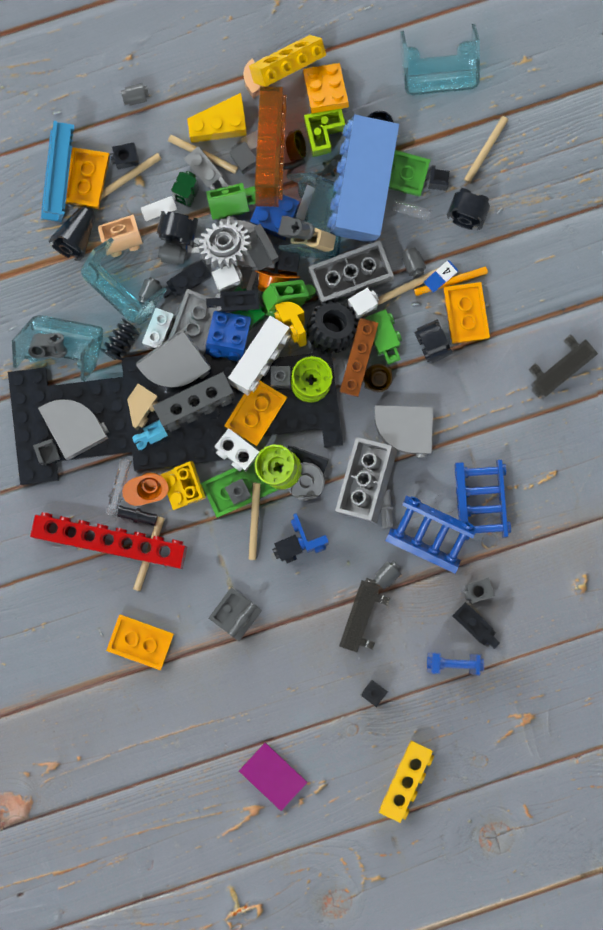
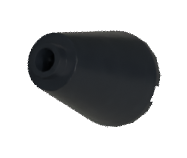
M87 206L79 207L51 236L49 243L53 242V249L67 258L73 256L76 257V261H81L85 255L95 221L94 211Z

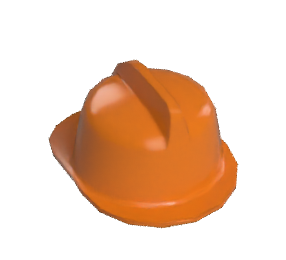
M255 270V272L259 273L258 290L262 292L267 289L270 283L287 282L290 278H300L297 275L274 274Z
M145 473L142 476L129 480L123 487L122 495L127 503L134 506L157 502L167 495L168 483L160 475Z

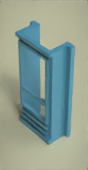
M53 121V128L50 131L40 220L62 222L64 217L72 150L71 144L73 141L72 133L74 131L73 124Z

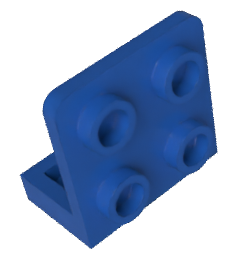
M214 311L206 342V354L216 358H228L232 361L241 360L245 354L251 318Z
M297 513L293 514L294 519L291 520L294 531H299L301 537L298 538L301 549H306L307 553L314 550L315 553L326 550V546L329 545L326 535L307 542Z

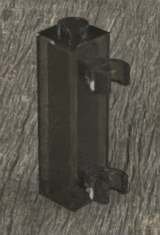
M570 334L565 338L564 343L572 350L545 373L542 372L536 363L528 369L537 379L531 384L533 387L531 390L536 397L546 398L598 354L586 339L578 344Z
M366 578L365 581L361 580L339 644L342 648L358 652L359 646H363L373 650L375 642L362 637L374 602L388 606L390 598L377 594L380 586L376 585L377 583L372 579Z

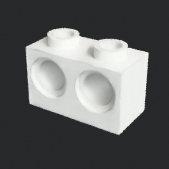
M231 263L230 269L224 266L223 269L211 272L219 293L234 291L238 287L242 288V274L239 267L235 268L233 263Z
M367 287L348 299L347 307L353 310L352 315H356V321L359 322L360 318H365L377 310L379 299L373 290L370 292Z
M155 308L142 341L144 347L154 350L167 341L175 320L174 314Z
M229 428L214 446L218 450L216 454L224 460L226 458L230 459L233 462L231 465L238 471L243 469L246 472L259 454L258 450ZM226 441L234 443L232 450L226 451L223 449ZM241 453L249 455L247 462H240L238 460Z

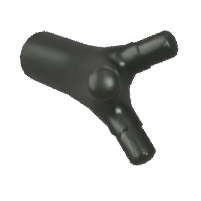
M302 158L287 163L279 162L278 165L281 166L279 167L280 171L288 170L286 177L289 178L295 168L306 164V162Z
M332 160L329 164L323 162L324 170L316 178L319 180L328 173L334 177V169L337 167L338 162L336 160Z

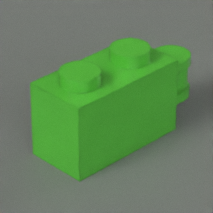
M243 183L206 191L212 220H221L228 216L242 215L245 212H249L248 205L256 204L260 199L257 187L244 189Z
M303 280L270 283L261 296L267 311L272 312L276 311L275 305L282 302H292L301 307L304 302L311 299L316 289L312 285H305Z
M385 309L365 317L366 320L379 323L373 343L378 356L383 354L388 365L401 360L397 348L400 347L402 339L399 331H395L392 324H395L392 314H388ZM393 350L394 354L388 356L387 352Z

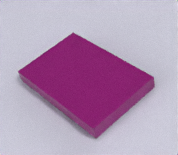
M266 742L239 770L280 811L308 783Z

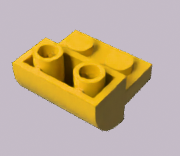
M282 302L275 305V319L290 327V335L293 342H298L300 347L307 345L306 331L303 328L306 325L303 309L292 302Z
M193 461L160 474L168 483L167 495L173 510L197 503L206 498Z

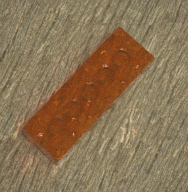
M260 86L255 174L256 206L279 207V200H283V167L287 95H283V87Z

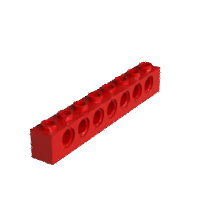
M41 512V515L35 514L31 538L183 569L187 546L183 545V541L172 539L170 543L165 542V538L153 535V539L146 538L145 533L134 532V535L127 534L126 529L116 528L115 531L108 530L109 526L97 524V527L89 526L90 522L83 520L74 523L71 522V518L60 516V519L52 518L53 514ZM53 523H56L58 529L52 534L49 528ZM75 527L76 535L70 538L68 530ZM90 531L95 533V538L92 541H88L86 538L87 533ZM108 535L114 537V542L111 545H106L105 538ZM126 539H131L133 542L130 549L124 548V541ZM145 543L151 544V551L148 553H144L142 550ZM167 546L170 548V554L167 557H163L161 550Z

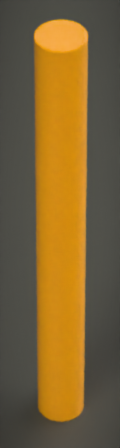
M485 266L453 276L439 289L488 274V270ZM426 285L414 289L415 296L432 292Z

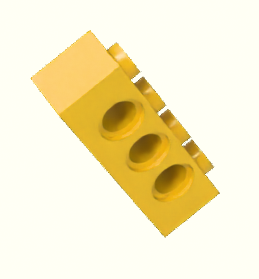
M308 35L249 65L253 82L267 87L327 56L322 38Z
M410 740L378 810L380 814L399 823L402 819L406 820L410 811L407 807L410 801L414 802L418 793L415 789L418 783H423L426 773H424L426 765L430 766L433 761L434 755H432L433 751ZM413 759L420 760L421 765L418 769L410 767V762ZM411 777L413 780L412 785L404 787L402 785L403 778ZM396 795H403L405 798L404 803L396 805L394 797Z

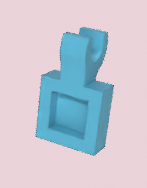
M160 420L144 427V432L134 435L132 439L134 443H137L138 450H142L148 442L152 444L168 435Z

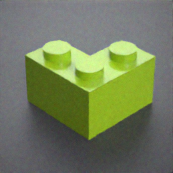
M342 109L304 115V123L312 156L317 157L331 153L329 135L343 132L345 126Z

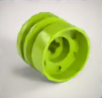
M311 356L301 359L294 366L290 383L293 393L302 401L309 403L318 402L329 392L332 371L328 363L321 358ZM309 378H312L313 385H309Z
M272 444L263 448L255 459L256 474L263 482L275 489L285 490L291 488L301 477L302 465L299 458L282 445ZM282 465V466H283V467H282V472H279V470H280V467H279V466Z

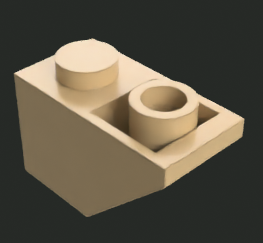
M137 384L127 399L132 425L136 430L145 426L149 419L147 418L150 411H155L153 405L159 403L158 396L140 384Z

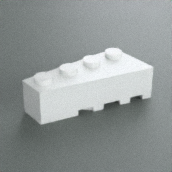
M269 316L229 376V384L246 395H249L251 391L254 392L259 386V380L267 374L270 365L277 359L281 350L290 340V327Z

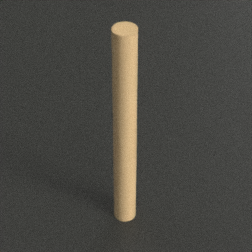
M502 116L464 178V181L467 183H471L508 122V118Z
M170 135L168 142L189 152L197 148L173 135ZM202 150L213 164L236 174L237 166Z
M156 153L104 188L101 200L160 161V155Z
M437 269L379 296L378 305L423 284Z
M253 483L249 560H256L261 483Z
M157 517L151 539H153V535H160L165 518ZM148 543V546H147V549H146V552H145V553H148V552L151 551V544H150V543ZM142 561L133 587L134 590L141 591L150 562Z

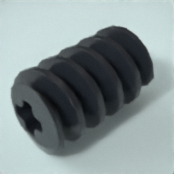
M122 318L121 320L124 324L118 323L117 327L119 330L113 329L112 331L115 337H108L111 343H104L107 349H100L114 360H123L120 353L127 354L124 347L131 348L128 341L135 342V338L132 335L140 334L136 327Z

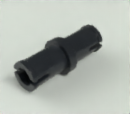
M120 505L117 517L133 520V523L141 522L155 526L157 514L141 511L140 508L132 509Z

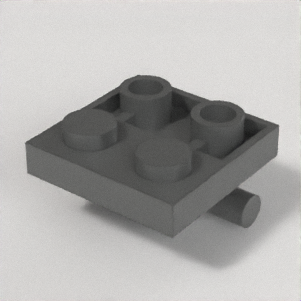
M231 587L208 619L226 631L230 636L240 641L262 610Z

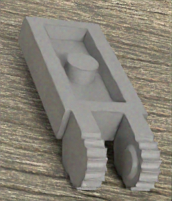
M199 146L184 158L211 190L217 189L213 184L218 180L223 187L229 186L221 172Z

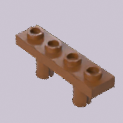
M360 318L340 393L359 397L379 325L378 322Z

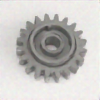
M228 220L226 225H223V222L220 221L219 226L213 223V229L206 228L207 234H201L202 239L198 241L200 245L198 247L202 259H205L206 264L212 263L213 268L218 264L220 269H223L224 265H227L230 269L231 263L238 266L237 260L244 262L243 255L249 256L248 250L252 249L250 244L252 241L248 230L244 229V225L238 227L237 222L231 225L230 220Z

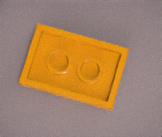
M340 63L303 69L311 114L349 107Z
M72 147L66 204L99 209L110 160L109 153Z
M477 282L444 287L451 343L458 344L490 339L482 283Z
M260 380L259 386L254 392L251 391L249 395L244 393L224 427L229 428L256 447L287 400L286 396Z
M119 614L106 651L161 670L174 633Z

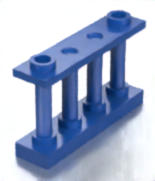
M497 460V467L467 469V467H464V462L455 463L459 520L468 522V517L471 514L500 512L501 524L474 526L477 528L475 533L502 532V538L508 537V533H511L510 521L507 522L503 478V476H506V464H502V460ZM497 474L498 486L472 488L465 486V478H468V476ZM499 493L500 505L475 507L467 505L466 498L470 497V495Z
M406 495L402 506L407 507L397 529H390L385 541L456 574L461 562L457 555L466 537L474 538L477 528L467 521L462 522L422 503L416 497ZM415 511L425 517L415 537H410L404 531ZM431 520L441 523L442 526L433 545L429 546L423 543L422 539ZM449 528L460 532L451 552L446 554L440 551L439 548Z
M427 653V672L440 674V670L444 668L469 669V674L480 675V671H484V659H481V655L470 654V660H453L440 657V653Z

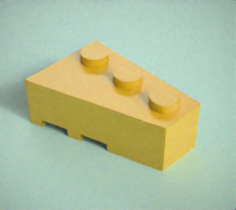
M241 93L187 118L191 143L247 136Z

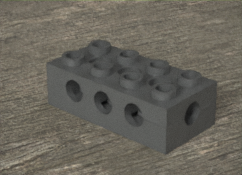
M224 372L153 405L163 428L166 431L170 430L172 432L180 428L181 423L186 421L191 423L197 420V416L202 413L207 415L214 412L215 407L222 405V407L229 405L233 402L232 399L235 396ZM211 392L217 393L214 398H209L208 395ZM194 400L200 401L197 406H191ZM176 409H182L179 415H173Z

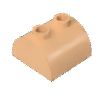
M134 214L98 226L101 242L107 256H120L122 251L126 249L136 251L143 244Z

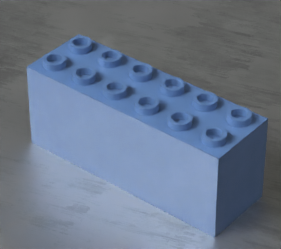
M354 114L352 119L348 120L347 125L344 126L343 136H345V140L340 147L342 158L338 162L336 170L339 176L335 180L333 191L336 194L332 198L330 210H333V213L327 222V228L330 229L329 233L369 243H374L381 236L399 124Z

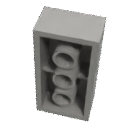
M380 240L308 267V272L319 301L326 304L328 301L335 302L359 293L367 287L370 289L393 280L394 276ZM366 264H369V266L372 265V269H371V270L365 269V265H366ZM348 270L355 272L353 277L347 276ZM330 277L337 278L336 283L329 282Z
M356 437L335 509L337 513L377 524L397 449L390 445ZM370 460H374V463L372 465L369 464ZM369 478V481L365 484L364 479ZM359 497H364L363 501H358Z

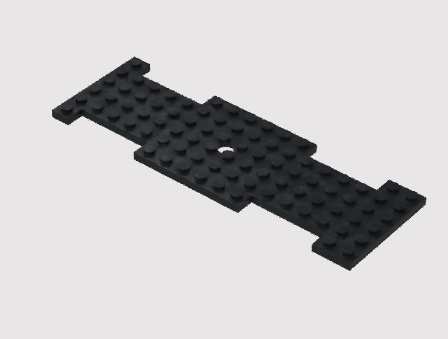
M311 342L312 353L278 357L270 365L267 374L260 379V381L270 387L271 366H290L291 382L293 368L297 362L311 356L321 358L328 363L332 371V381L327 395L318 402L312 403L297 398L292 391L291 383L290 389H275L286 396L287 400L264 436L322 429L324 448L343 446L332 354L326 350L324 352L320 351L321 348H315L313 346L314 342ZM205 350L203 356L211 365V369L208 370L210 373L202 379L198 377L193 382L179 387L161 386L144 376L136 364L137 361L146 355L124 357L121 360L123 377L60 385H48L46 367L8 372L20 485L59 481L57 462L69 461L65 459L38 409L56 400H71L84 405L97 417L100 424L104 422L109 431L106 434L107 440L70 460L132 453L134 471L175 467L189 461H193L194 464L224 461V459L216 454L218 450L214 446L228 430L224 425L244 395L237 388L230 385L235 398L232 399L233 402L224 407L219 405L210 414L205 415L202 413L197 416V420L191 423H187V421L181 423V427L172 432L167 430L168 436L152 444L148 442L142 450H138L137 443H134L132 437L144 432L141 427L138 430L133 427L127 399L137 384L157 395L159 398L158 402H161L224 372L228 381L229 376L238 364L237 361L224 357H212L206 354ZM309 378V385H313L312 378ZM211 392L208 397L214 398L217 393ZM194 400L191 403L192 407L197 406L200 401ZM177 409L173 413V415L180 414ZM150 411L147 416L149 419L144 427L159 420L156 411ZM52 439L55 441L61 459L41 465L33 445ZM226 441L223 445V449L226 451H230L234 447V443L231 441ZM241 453L238 459L248 458V454Z

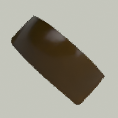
M300 130L289 132L285 143L289 159L294 161L305 158L307 148L302 132Z
M382 364L370 366L364 375V388L373 392L387 390L392 384L391 369Z

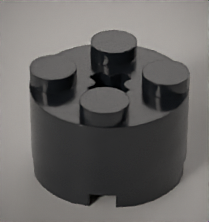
M461 188L460 192H456L453 196L447 212V218H453L452 223L462 228L472 230L473 227H478L477 230H480L484 225L490 208L489 198L484 195L478 196L466 188Z
M161 211L157 234L161 240L172 242V239H176L179 244L190 246L191 242H194L198 219L194 217L192 221V219H188V215L169 211L166 215L164 211Z
M438 319L418 327L417 331L414 332L419 344H424L425 348L422 349V352L427 362L431 361L434 363L453 354Z

